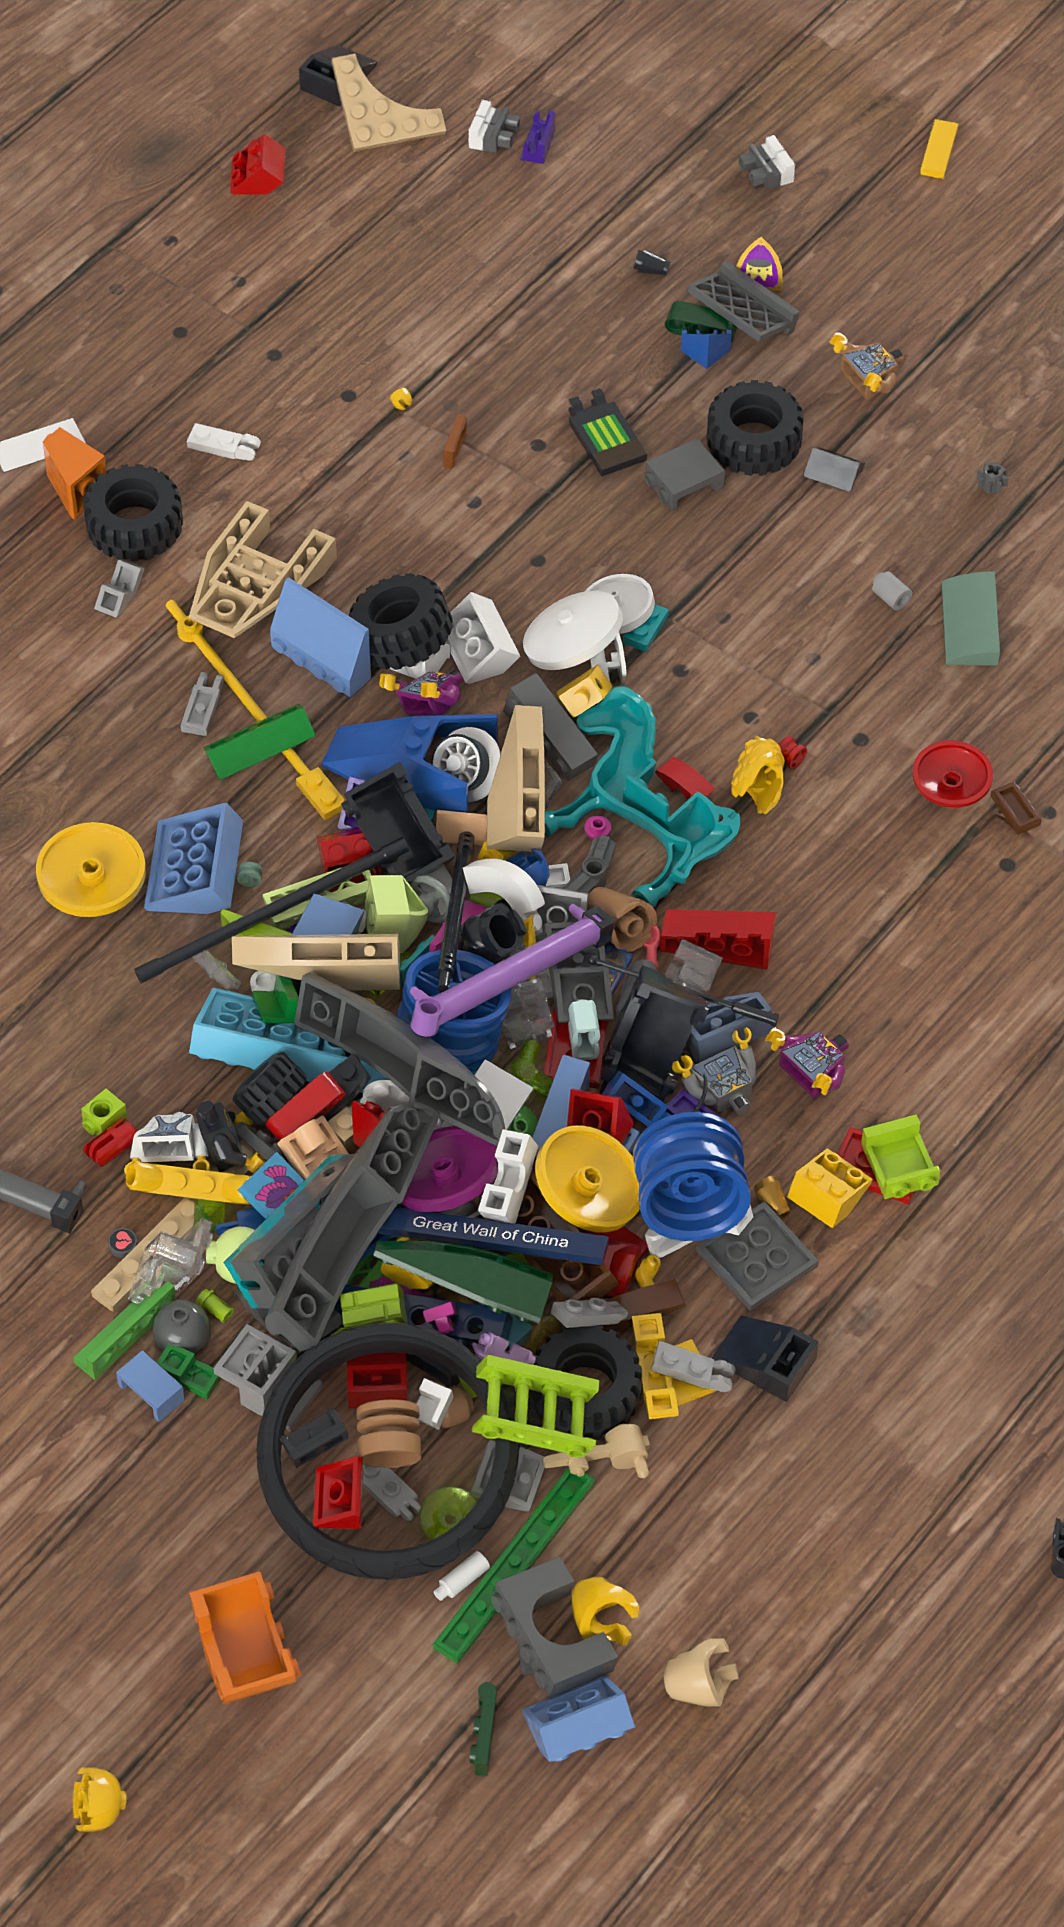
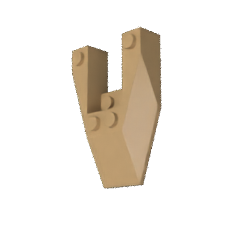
M246 501L207 552L189 618L236 638L276 610L284 582L288 577L304 588L309 587L323 577L337 559L336 538L313 529L290 561L284 563L256 551L270 531L269 510Z

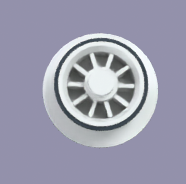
M465 727L455 730L438 743L432 755L431 765L468 783V802H475L489 795L501 752L496 741L487 732L474 727Z

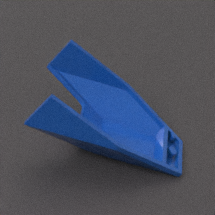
M498 714L411 716L338 727L322 761V767L348 780L350 776L369 780L401 762L407 773L405 776L408 783L406 784H412L413 791L423 808L435 811L445 810L468 813V783L424 761V757L434 735L447 737L455 730L465 727H474L487 732L498 745Z

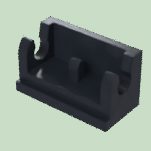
M332 1407L326 1414L287 1436L286 1434L281 1436L279 1439L294 1466L298 1468L349 1439L346 1427Z

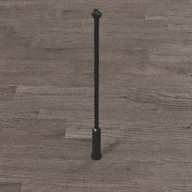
M594 954L589 955L587 958L588 964L592 966L596 964L634 977H637L639 973L600 960ZM688 989L707 1001L731 1008L734 1013L770 1024L772 1027L777 1025L778 1013L773 1014L737 1001L731 1003Z

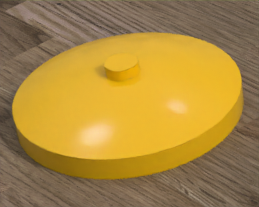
M82 823L58 832L43 846L36 863L37 882L44 898L56 909L79 917L103 916L123 908L139 893L146 875L145 858L139 843L123 829L106 823Z
M569 1126L554 1132L541 1146L535 1163L538 1186L552 1209L569 1223L592 1232H611L625 1226L640 1209L638 1198L639 1182L635 1174L633 1156L619 1141L609 1134L592 1127Z

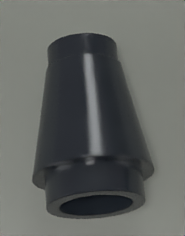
M646 249L645 251L638 250L633 269L639 270L638 273L663 274L667 276L671 261Z

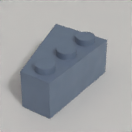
M759 992L724 997L725 1001L731 1003L737 1001L772 1013L771 1007ZM706 1001V1006L709 1007L706 1019L703 1023L698 1022L697 1026H693L685 1045L699 1062H702L733 1046H736V1048L740 1047L732 1039V1034L735 1030L738 1032L739 1039L744 1040V1028H749L752 1034L751 1039L747 1042L749 1043L769 1034L773 1027L770 1024L734 1013L731 1008L716 1003L707 1004Z

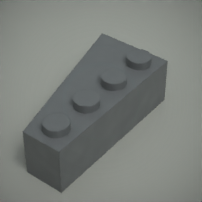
M537 673L510 688L503 710L510 719L512 718L515 705L542 707L544 756L554 765L559 774L569 781L594 766L598 756L597 752Z

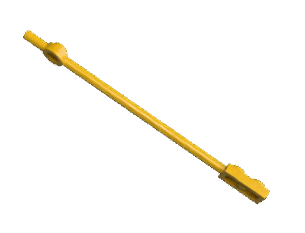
M174 600L168 601L166 608L178 621L177 633L179 638L185 642H194L217 672L224 677L225 682L257 722L268 718L203 637V624L186 616ZM292 747L282 751L284 756L300 774V777L296 778V785L321 817L327 820L342 811L341 803L344 802V798L322 770L317 767L310 771Z

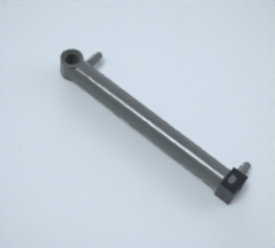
M0 1169V1200L52 1221V1227L69 1234L72 1232L84 1212L81 1197L87 1186L85 1181H79L71 1192L63 1190L60 1194Z

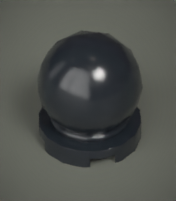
M501 903L485 909L482 914L470 916L464 921L460 929L458 950L479 955L496 965L525 949L526 945H523V935L527 934L524 922L514 909L509 911L502 907L503 904Z

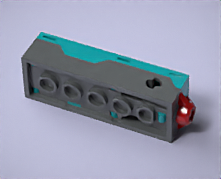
M355 1154L329 1155L223 1262L251 1308L271 1307L307 1230Z

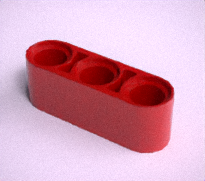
M328 1071L323 1072L278 1110L266 1122V1126L280 1141L307 1122L324 1116L344 1098L346 1092Z

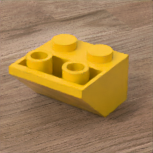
M827 1148L796 1172L787 1198L831 1228H834L850 1214L873 1179Z

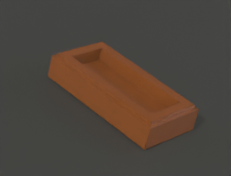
M457 414L443 450L444 467L452 469L455 466L467 434L466 415Z

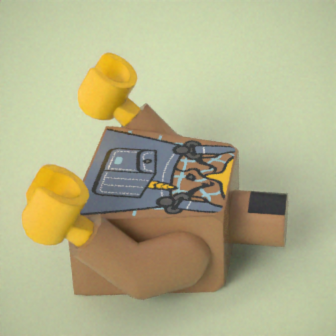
M835 333L829 342L835 345L833 349L836 353H842L841 372L862 396L869 400L879 392L889 393L897 380L898 365L904 362L902 352L896 349L888 353L879 343L853 345L847 342V338L844 335Z

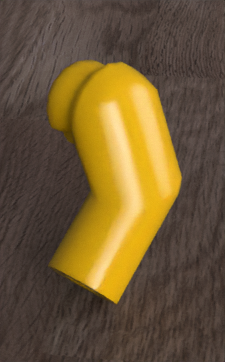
M649 1255L647 1258H644L635 1272V1278L640 1288L654 1285L653 1278L661 1266V1261L656 1255Z

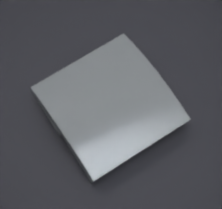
M489 1440L469 1492V1495L478 1499L481 1497L492 1471L495 1457V1441ZM523 1447L519 1448L517 1473L505 1507L521 1511L530 1510L545 1468L543 1463L544 1456Z

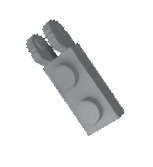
M200 673L197 684H194L181 722V732L207 736L224 683L222 675L216 676L211 688L206 687L208 673Z
M659 1341L656 1345L651 1366L652 1371L705 1389L719 1390L723 1393L730 1392L732 1389V1380L728 1378L734 1376L736 1369L733 1364L726 1361H714L712 1358Z

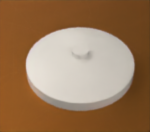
M586 591L565 597L546 608L533 620L523 639L524 651L533 665L545 670H560L581 664L600 653L613 641L622 625V610L613 596L601 591Z

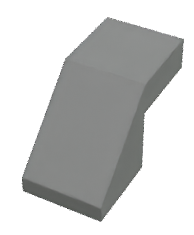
M118 559L111 584H102L94 609L119 618L136 595L145 568L126 560Z

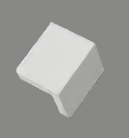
M424 1378L419 1388L421 1396L417 1402L420 1409L418 1420L439 1430L454 1396L452 1390Z

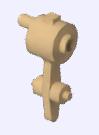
M621 1424L607 1432L604 1437L606 1444L596 1445L585 1457L574 1458L568 1456L567 1453L560 1452L544 1457L543 1463L545 1468L569 1466L570 1472L580 1477L589 1468L587 1462L609 1457L614 1468L629 1469L635 1467L637 1475L640 1478H646L649 1474L646 1459L648 1458L647 1450L650 1448V1443L647 1435L642 1436L639 1426Z

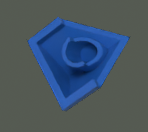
M682 330L681 351L708 369L731 351L732 332L731 330H726V334H717V330H714L712 334H701L697 330V334H687V330Z

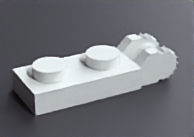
M195 423L187 439V448L231 459L238 458L250 461L255 457L254 449H258L261 442L254 435H243Z

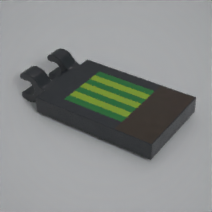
M601 388L591 391L594 397L591 400V407L584 409L578 396L569 399V403L572 406L568 408L572 416L569 417V425L601 477L647 461L646 451L616 403L611 402L607 404Z

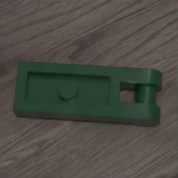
M489 1682L481 1684L478 1688V1706L482 1711L481 1716L475 1715L473 1734L478 1735L477 1745L471 1744L469 1763L475 1764V1775L479 1776L488 1775L497 1706L496 1687Z

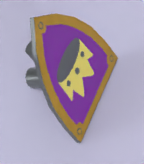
M760 236L741 254L736 268L768 290L782 291L783 274L779 257L773 247Z

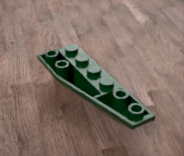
M377 1241L373 1254L382 1263L396 1265L488 1305V1308L496 1313L508 1312L514 1314L518 1320L525 1323H532V1321L540 1323L553 1280V1273L503 1255L441 1242Z

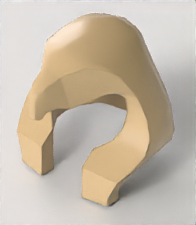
M724 1638L708 1639L698 1644L691 1651L681 1653L676 1658L667 1662L663 1675L665 1690L672 1699L707 1707L722 1705L724 1695L733 1680L739 1679L736 1664L721 1666L715 1672L713 1681L710 1676V1656L729 1652V1646Z

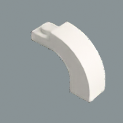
M500 859L477 860L463 868L469 894L493 892L500 895L519 914L523 921L533 914L535 936L543 932L542 919L537 909L545 905L544 898L536 883L525 871L510 862Z

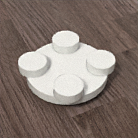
M379 1080L368 1084L363 1090V1098L360 1099V1102L364 1104L367 1100L374 1102L385 1111L388 1107L393 1108L399 1104L410 1103L409 1097L391 1080Z

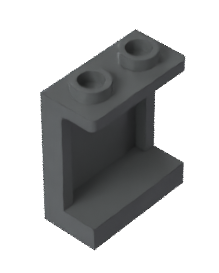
M697 438L647 461L644 478L650 488L653 487L658 493L661 502L667 504L673 511L677 509L678 499L710 485L715 492L724 488L725 470Z

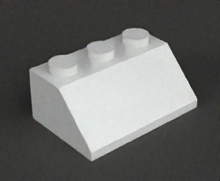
M470 592L450 612L453 622L446 644L450 645V653L465 683L471 684L503 674L520 657L491 599Z

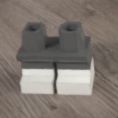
M482 100L469 128V148L497 153L499 146L511 149L514 133L508 131L518 133L520 116L509 114L508 106L500 110L492 108L491 102Z
M774 135L766 138V143L755 147L754 144H749V152L739 156V167L742 171L753 168V170L749 171V180L753 187L764 184L768 190L794 182L795 164Z

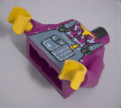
M452 670L448 674L430 671L410 683L402 681L395 683L396 676L392 674L382 673L380 675L379 686L398 694L405 714L440 716L461 699L458 685L463 682V678L457 670Z
M771 1029L765 1040L773 1043L771 1045L773 1051L781 1049L779 1066L814 1099L818 1098L821 1094L826 1095L828 1091L840 1088L845 1074V1056L842 1052L849 1047L847 1040L839 1034L829 1041L821 1032H814L810 1035L787 1036L778 1029Z

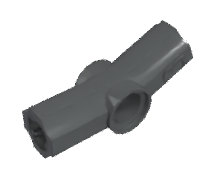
M603 835L594 838L588 856L582 863V869L562 889L589 894L596 887H605L606 876L616 850V842L612 841L610 837Z

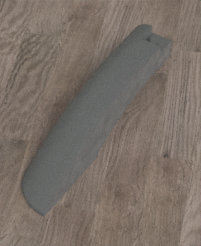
M315 973L302 975L295 1025L356 1055L359 1059L391 1080L409 1097L410 1103L418 1102L425 1104L439 1113L440 1118L498 1147L502 1130H505L501 1110L490 1091L456 1057L432 1038L415 1033L411 1029L410 1023L370 1000Z
M418 1102L404 1103L393 1107L383 1116L357 1151L307 1230L269 1309L265 1324L273 1336L282 1334L300 1351L317 1346L336 1302L360 1258L396 1205L403 1201L440 1117V1114L434 1109Z

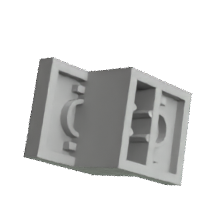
M246 1324L214 1367V1374L239 1387L241 1405L262 1416L276 1384L286 1370L297 1360L296 1351ZM320 1380L314 1382L298 1401L285 1430L292 1431L323 1388Z

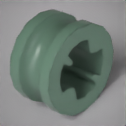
M254 862L240 864L237 881L246 887L258 886L261 883L262 867Z

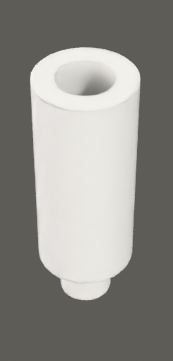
M475 1551L439 1580L440 1587L434 1591L435 1596L440 1601L447 1596L455 1597L490 1568L488 1561L479 1551Z

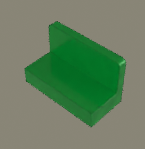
M276 975L274 991H253L252 998L263 1023L294 1024L299 997L289 977Z

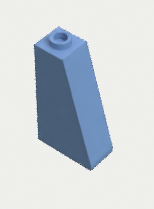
M567 1055L562 1056L533 1135V1140L539 1146L538 1149L554 1132L567 1127L570 1089L589 1092V1062Z

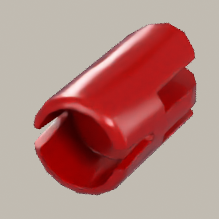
M125 1118L119 1119L83 1147V1152L100 1167H104L132 1146L133 1137L137 1131L129 1121L124 1123L126 1121Z

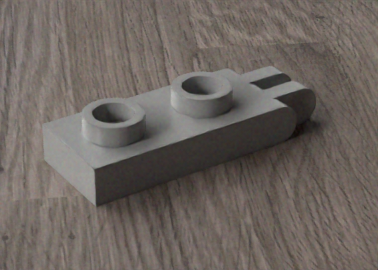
M591 1298L590 1300L581 1301L570 1299L567 1302H554L551 1314L565 1327L569 1328L617 1324L628 1316V1311L621 1307L617 1301L607 1302L605 1299Z
M363 1465V1488L393 1517L397 1518L401 1515L407 1522H410L414 1517L408 1508L417 1515L422 1511V1507L416 1502L419 1499L417 1494L390 1468Z

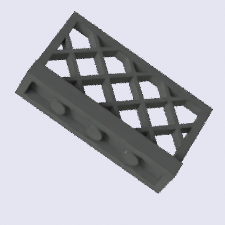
M728 261L721 264L719 272L689 284L686 290L758 342L782 331L787 335L793 333L800 311ZM715 292L725 293V294H727V296H726V295L715 294ZM733 305L745 306V308L734 307ZM751 317L763 319V321L751 319ZM755 328H761L764 330L760 332Z

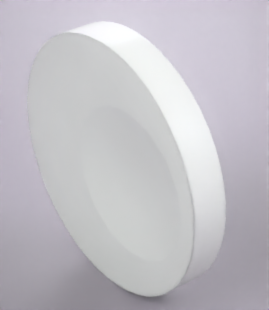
M616 574L607 576L596 581L586 589V591L605 592L616 599L623 613L619 634L627 633L641 626L647 621L654 610L655 599L651 586L644 579L636 575Z

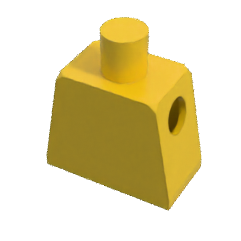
M597 664L559 689L557 695L574 718L605 698L613 685ZM595 680L599 683L601 688L597 686Z

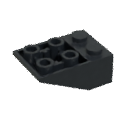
M340 45L311 54L299 68L300 90L340 107L342 103L331 62L332 58L355 54L359 66L366 77L378 63Z
M741 1315L712 1356V1359L714 1361L723 1360L733 1364L736 1368V1375L787 1402L816 1360L818 1341L793 1327Z

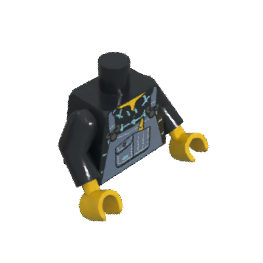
M205 1101L198 1106L196 1118L200 1133L219 1172L234 1166L243 1168L245 1165L254 1174L266 1163V1159L258 1152L251 1159L247 1158V1154L243 1153L235 1125L237 1126L238 1123L243 1122L251 1126L254 1123L243 1111L235 1115L233 1111H227L221 1102L213 1104L211 1101Z

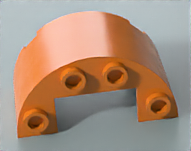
M260 1571L189 1593L204 1653L223 1705L295 1683L296 1678L301 1676L296 1658L293 1659L289 1647L283 1648L281 1640L285 1639L280 1621L274 1622L269 1600L274 1599L272 1587L269 1581H263Z

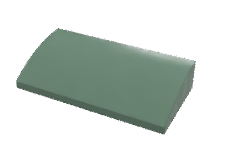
M995 572L969 573L943 580L941 587L946 665L998 666L1000 646Z

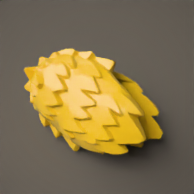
M755 736L754 740L751 739L745 743V750L738 759V765L733 772V779L731 781V792L737 798L738 795L742 797L747 791L757 806V812L759 814H767L780 800L784 783L783 766L785 761L781 748L776 741L770 738L764 739Z

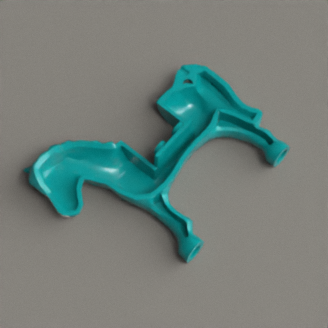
M616 686L608 692L600 704L585 710L577 717V725L581 733L615 736L609 751L598 761L594 768L589 785L584 792L572 803L561 809L545 811V837L552 836L558 828H574L582 817L590 811L599 808L612 812L645 829L664 846L667 853L666 865L662 873L653 882L638 886L631 894L632 897L646 901L654 908L658 900L669 895L676 883L685 884L690 870L696 863L712 858L731 846L739 831L740 815L733 809L714 805L707 797L697 791L669 817V804L666 797L661 793L654 794L647 786L657 764L653 759L656 718L652 707L639 694L628 687ZM719 815L723 817V820L718 822Z

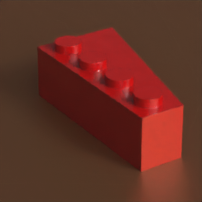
M666 909L660 935V952L768 970L774 941L776 912Z

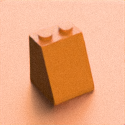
M59 427L42 441L46 471L49 480L71 518L76 519L84 512V495L87 493L92 482L95 483V479L99 475L107 474L106 461L103 454Z

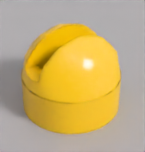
M407 388L398 389L390 396L393 405L399 410H405L406 405L411 406L412 397Z

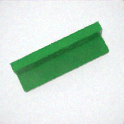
M298 703L203 747L211 761L218 778L222 780L313 738L315 732L304 707Z

